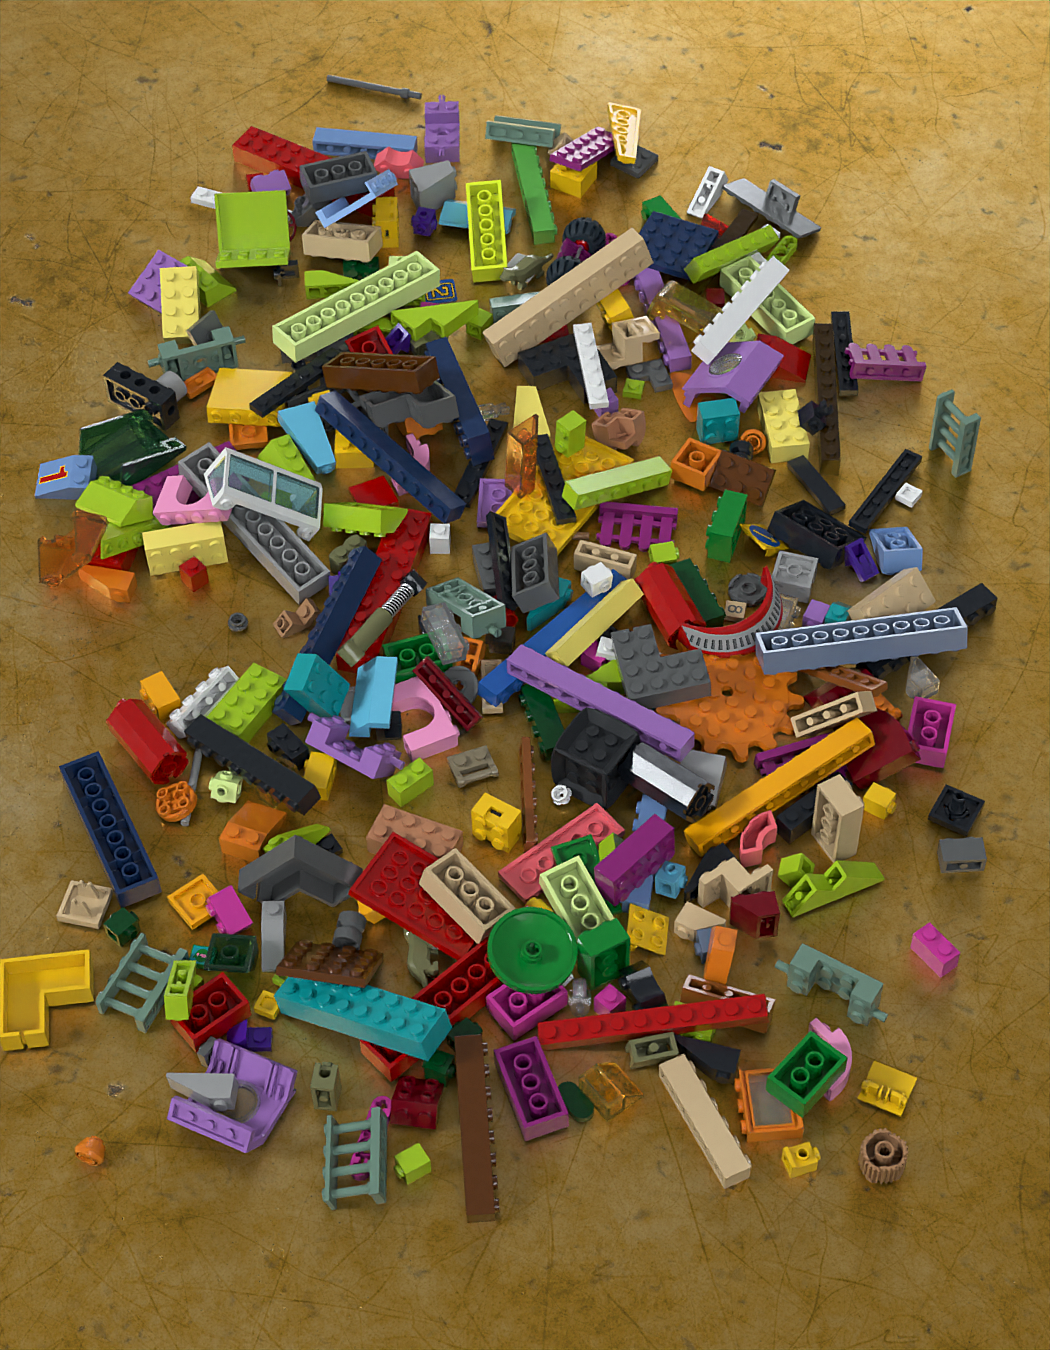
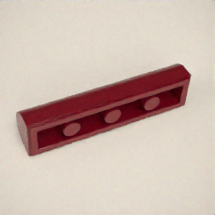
M426 656L412 670L466 731L471 730L483 719L480 712L429 656Z

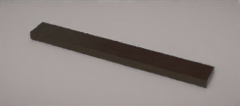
M742 209L712 250L745 236L758 220V214ZM717 274L694 284L688 280L678 293L677 300L694 305Z

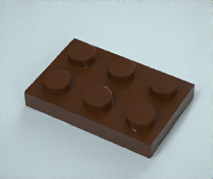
M722 450L709 486L723 492L730 490L747 494V501L763 506L776 470Z

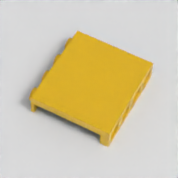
M219 368L206 407L208 423L282 427L277 417L278 411L284 409L286 402L263 418L250 410L249 403L292 375L293 372Z

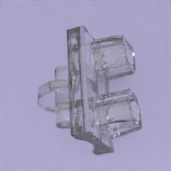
M573 978V990H569L568 1001L570 1010L576 1017H584L590 1009L591 990H587L586 978Z

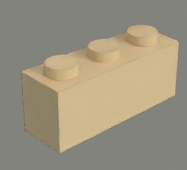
M580 540L574 552V569L584 571L589 566L602 562L606 568L614 569L625 578L632 579L636 571L637 554Z

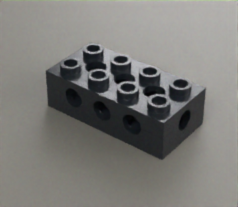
M118 362L103 375L110 403L164 431H167L180 418L176 393L173 389L167 388L156 380H151L142 373H138Z

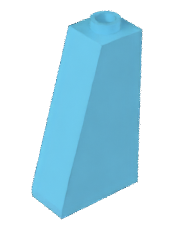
M315 401L278 411V422L285 432L290 435L294 444L315 473L328 474L335 469L336 460L320 415L315 411Z

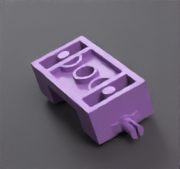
M441 95L438 96V102H425L426 163H439L447 160L449 162H460L459 101L445 102L446 97L442 95V99Z
M314 713L309 714L308 721L313 723L305 743L372 779L392 776L396 767L400 770L403 769L405 762L399 759L401 752L395 750L396 747L390 743L375 744L374 746L360 749L355 746L354 742L346 739L350 725L345 723L343 718L333 715V717H319Z

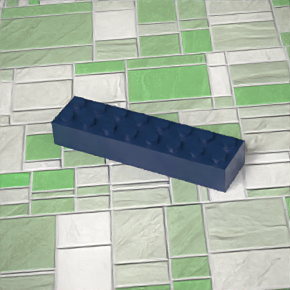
M447 337L425 343L427 351H424V355L436 356L440 376L436 381L456 397L459 417L455 418L451 423L454 422L455 434L460 435L458 439L461 447H465L463 450L466 459H470L473 466L494 460L490 432Z
M99 751L59 766L63 782L120 907L129 906L161 893L159 878Z

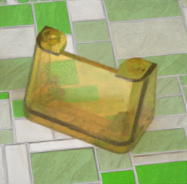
M667 281L653 298L645 316L653 321L657 316H661L660 319L664 320L667 315L697 332L696 339L700 334L702 336L705 334L703 330L709 323L714 324L712 320L719 312L721 314L724 312L720 307L679 283Z

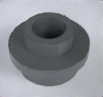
M234 613L228 620V626L232 631H243L248 626V619L242 613Z

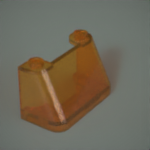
M75 510L71 513L74 529L65 536L55 534L52 540H46L44 536L40 537L37 540L39 583L47 584L49 587H57L83 566L87 565L92 560L108 527L106 516Z

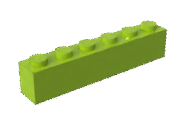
M768 225L693 258L684 270L693 284L719 273L720 269L749 255L751 256L757 252L762 254L770 250L779 241V237L772 226Z
M658 456L565 481L562 497L574 510L586 508L666 486L669 484L672 469Z

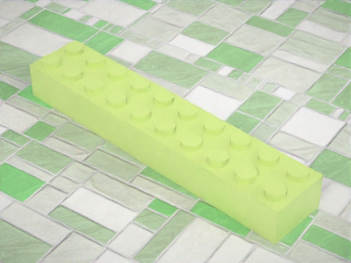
M416 251L273 325V343L296 363L439 287L440 269Z

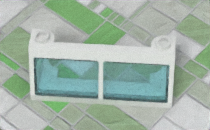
M227 447L224 448L204 473L212 506L215 508L229 510L236 504L298 526L297 536L307 541H310L320 529L323 488L319 482Z

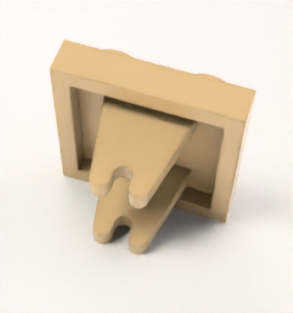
M71 880L56 915L57 920L99 929L112 898L113 889L93 885L92 882L84 883L83 880L79 882Z

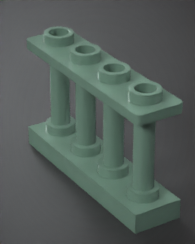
M496 115L494 121L488 120L486 123L485 139L552 148L554 139L560 136L561 124Z
M951 389L937 396L929 449L932 451L940 447L953 461L951 473L957 478L972 469L981 417L977 413L965 416L953 403L955 391ZM951 413L960 421V425L951 417ZM949 426L958 435L957 438L949 431ZM947 440L956 448L955 451L946 443Z
M140 933L138 938L132 941L127 955L121 958L116 972L110 975L105 989L98 994L96 998L98 1012L104 1014L107 1008L111 1007L135 1017L137 1029L146 1033L164 1005V993L174 960H189L188 951L179 948L177 953L171 956L149 947L146 935ZM142 954L167 963L168 967L165 972L159 973L137 964ZM133 971L157 981V984L153 990L148 991L125 980ZM122 989L146 999V1002L142 1008L137 1009L114 998L118 991Z
M381 1107L371 1108V1117L368 1120L339 1124L333 1115H327V1124L324 1125L326 1145L323 1146L326 1162L322 1170L325 1180V1188L322 1189L324 1203L331 1210L337 1209V1198L364 1194L371 1196L377 1204L386 1203L387 1115ZM368 1129L371 1131V1138L368 1141L339 1145V1134ZM363 1151L370 1152V1160L367 1163L338 1167V1155ZM366 1172L370 1174V1182H367L366 1185L337 1189L339 1176Z

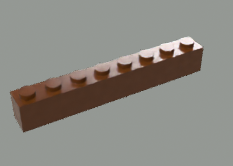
M482 1034L454 1036L467 1223L496 1221L495 1213H500L499 1198H494L493 1190H498L497 1175H492V1167H496L495 1152L491 1153L490 1144H495L494 1130H489L488 1123L493 1122L492 1108H487V1100H491V1087L486 1086L485 1078H490L489 1064H484V1056H488L487 1042H482Z

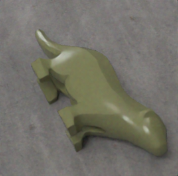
M551 253L543 257L537 255L525 256L515 266L504 268L500 279L502 281H511V284L514 286L518 282L517 288L523 290L527 287V279L534 274H537V279L544 275L542 266L550 261L554 254Z
M404 929L403 934L409 945L406 962L407 968L424 988L429 984L427 978L434 980L439 976L438 961H434L433 965L430 963V954L438 955V949Z

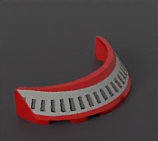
M767 565L763 567L760 580L767 588V593L761 606L751 616L736 624L716 628L697 627L683 623L679 627L678 641L689 651L701 648L702 653L716 655L719 658H730L732 655L739 654L745 656L755 652V633L778 630L783 615L781 596Z

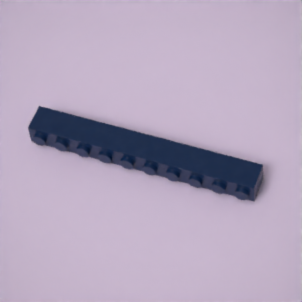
M336 390L320 395L315 411L440 521L447 524L461 518L466 503Z
M365 545L354 548L349 553V559L346 565L342 567L341 575L334 583L333 591L326 599L322 613L316 618L317 623L314 629L308 634L309 639L306 645L300 650L302 654H317L329 666L382 561L380 557ZM284 690L274 702L275 707L272 711L290 726L302 723L307 712L303 706Z

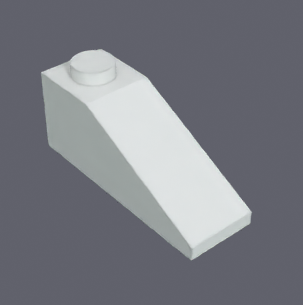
M708 167L687 210V214L700 219L706 216L723 192L722 186L728 182L724 171Z

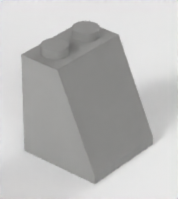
M449 160L409 170L410 194L417 210L418 207L437 210L444 205L446 200H453L455 198L457 184L454 177L457 174L455 167L451 166Z
M691 750L681 761L680 765L715 786L714 790L711 789V794L714 795V798L707 811L716 809L727 768L726 757Z

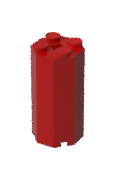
M652 562L634 579L644 594L641 597L644 605L670 648L678 650L676 640L681 624L706 627L704 619L672 566L665 563L658 564L657 562Z
M130 698L128 700L121 699L117 702L116 707L106 719V724L109 726L110 732L152 783L166 785L170 782L169 778L174 776L176 779L181 776L189 764L186 758L187 753L144 701Z

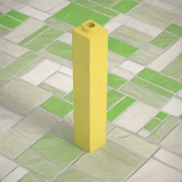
M634 579L621 581L545 653L547 657L568 667L644 595Z

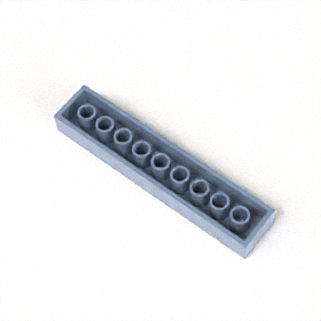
M957 607L759 632L755 633L756 656L764 675H775L777 673L797 672L798 670L805 669L815 670L820 667H836L844 664L854 665L859 662H877L882 659H898L899 657L906 656L916 657L929 653L938 654L944 651L967 649L968 627Z

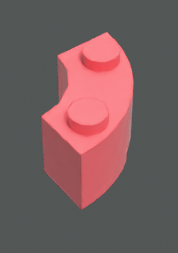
M387 147L379 152L374 162V167L380 174L389 169L395 174L397 179H409L410 169L423 167L424 160L414 150L400 152L391 147Z
M771 810L754 817L741 834L739 863L743 867L761 864L763 850L769 844L776 842L777 825Z

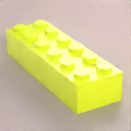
M501 180L466 183L473 283L501 280L500 276L504 268H508Z

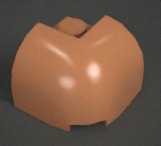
M621 408L620 412L611 414L607 411L592 423L596 441L614 450L617 448L622 450L628 449L631 445L639 446L643 441L646 431L644 411L630 408Z

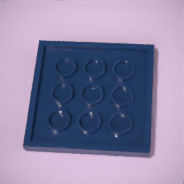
M653 211L639 232L653 260V264L647 268L691 281L684 268L693 258L709 252L718 237L719 230Z

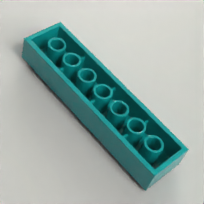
M288 977L274 994L282 1014L429 1061L452 1029L446 1009L369 985L362 988Z

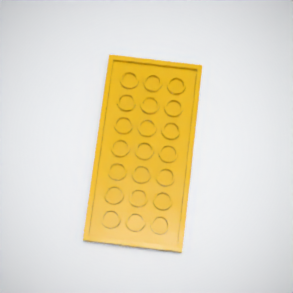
M585 436L584 448L568 458L559 453L555 445L552 447L564 482L634 463L633 458ZM536 466L496 513L506 517L509 538L519 543L547 532L557 548L558 556L600 504L574 510L576 522L557 525L538 467Z

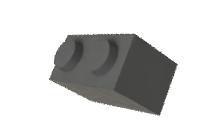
M983 837L946 838L939 840L937 855L941 873L984 871L987 857Z

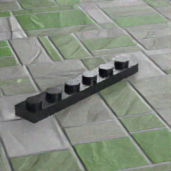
M832 311L831 324H833L839 396H857L858 382L857 379L850 378L849 373L852 365H849V360L851 358L849 354H845V348H848L849 344L853 343L849 311Z
M331 347L249 403L250 410L262 418L322 378L324 376L322 366L339 355L340 352Z
M490 418L487 428L490 432L495 456L508 429V422ZM471 460L469 461L454 492L466 503L465 507L470 508L479 490L480 478L485 477L492 460L475 466L472 465Z
M548 434L529 436V443L556 524L562 525L576 522L574 509L562 497L565 482Z
M905 448L849 520L848 526L866 534L921 463L922 456Z
M490 511L486 515L497 600L505 604V608L514 611L519 606L512 597L511 549L506 517Z

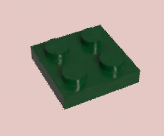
M373 257L370 262H360V260L346 261L343 259V276L360 281L379 271V257Z

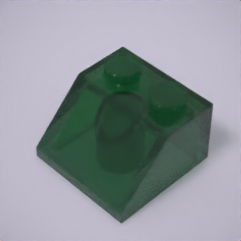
M212 933L203 969L239 973L254 971L259 955L256 936Z

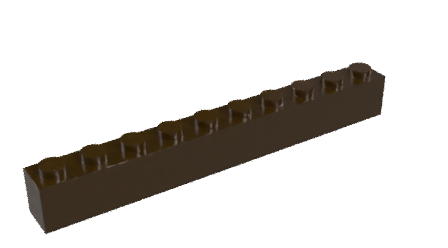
M814 323L813 358L816 404L819 405L822 400H826L827 407L833 405L834 408L832 414L825 415L827 426L817 432L819 474L839 475L841 456L833 324Z

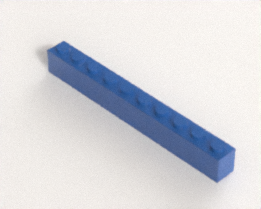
M612 569V587L607 592H602L593 598L585 592L523 645L547 657L545 653L621 581L628 579ZM508 658L478 682V695L495 707L500 703H506L514 692L520 691L521 686L525 684V682L507 673Z

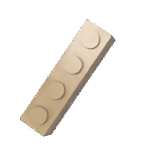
M860 691L791 717V722L796 738L810 737L852 721L856 717L860 718L876 712L877 708L872 692Z

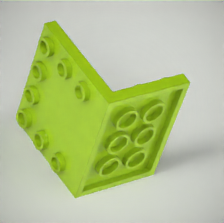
M286 190L214 194L219 243L216 268L288 265L291 249Z

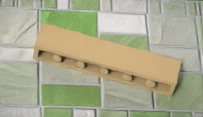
M682 1054L659 1064V1077L723 1188L726 1189L748 1179L750 1168L752 1167L751 1161L746 1154L743 1155L741 1152L738 1138L735 1135H731L726 1118L724 1116L721 1117L717 1111L718 1106L713 1097L710 1098L707 1094L705 1082L697 1077L693 1062L691 1060L688 1061L686 1056Z

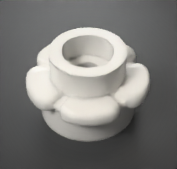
M564 785L554 787L551 793L554 799L553 802L556 805L567 804L572 795L570 788H566Z

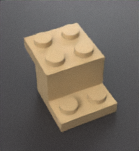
M647 316L612 323L613 342L597 345V348L612 369L626 365L632 366L643 362L642 342H652L653 340L660 339V332Z
M734 857L728 861L725 860L714 870L707 871L699 878L697 902L704 908L718 898H721L730 908V901L733 896L738 894H755L760 891L769 892L771 891L773 869L767 864L762 868H756L750 875Z

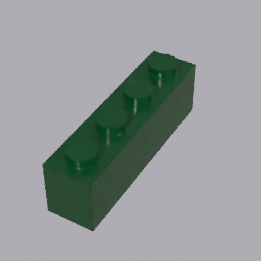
M690 558L670 564L704 619L706 628L723 627L724 618H726L723 607L718 605L715 594L710 592L706 579H702L698 566L694 565Z
M529 684L522 685L521 694L518 695L520 706L525 707L524 714L527 723L531 722V733L533 738L538 740L537 748L539 754L544 755L546 762L551 761L554 747L559 737L565 731L551 696Z

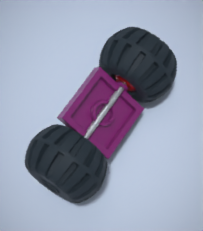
M585 217L574 219L566 226L562 236L563 243L556 260L547 269V286L606 245L604 229L597 221H592V218L587 217L585 219Z

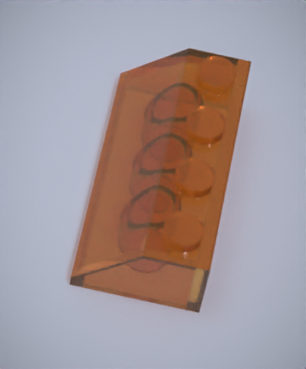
M534 414L507 432L505 487L520 499L530 495L535 490L538 443L537 414Z

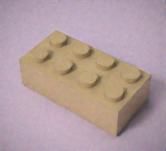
M315 220L302 234L304 254L311 255L312 257L324 256L329 259L342 258L346 261L360 260V262H370L383 246L380 226L334 222L324 228L320 220Z
M914 567L903 569L847 610L852 620L923 612L935 603L936 600L919 569Z
M840 774L818 784L811 830L812 836L833 863L836 860H846L856 855L864 810L863 800L861 797L856 796L850 783L847 780L845 781Z
M456 848L425 868L419 885L477 944L490 935L492 928L501 917L516 909Z

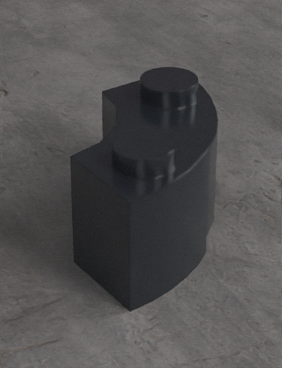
M641 960L618 970L620 975L618 979L619 986L622 991L626 990L632 1003V1010L668 1006L665 994L657 984L651 967Z

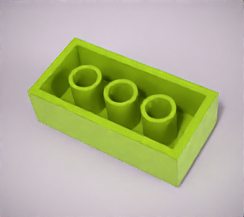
M253 662L206 718L248 743L273 714L274 702L281 695L284 689L283 684L287 679Z

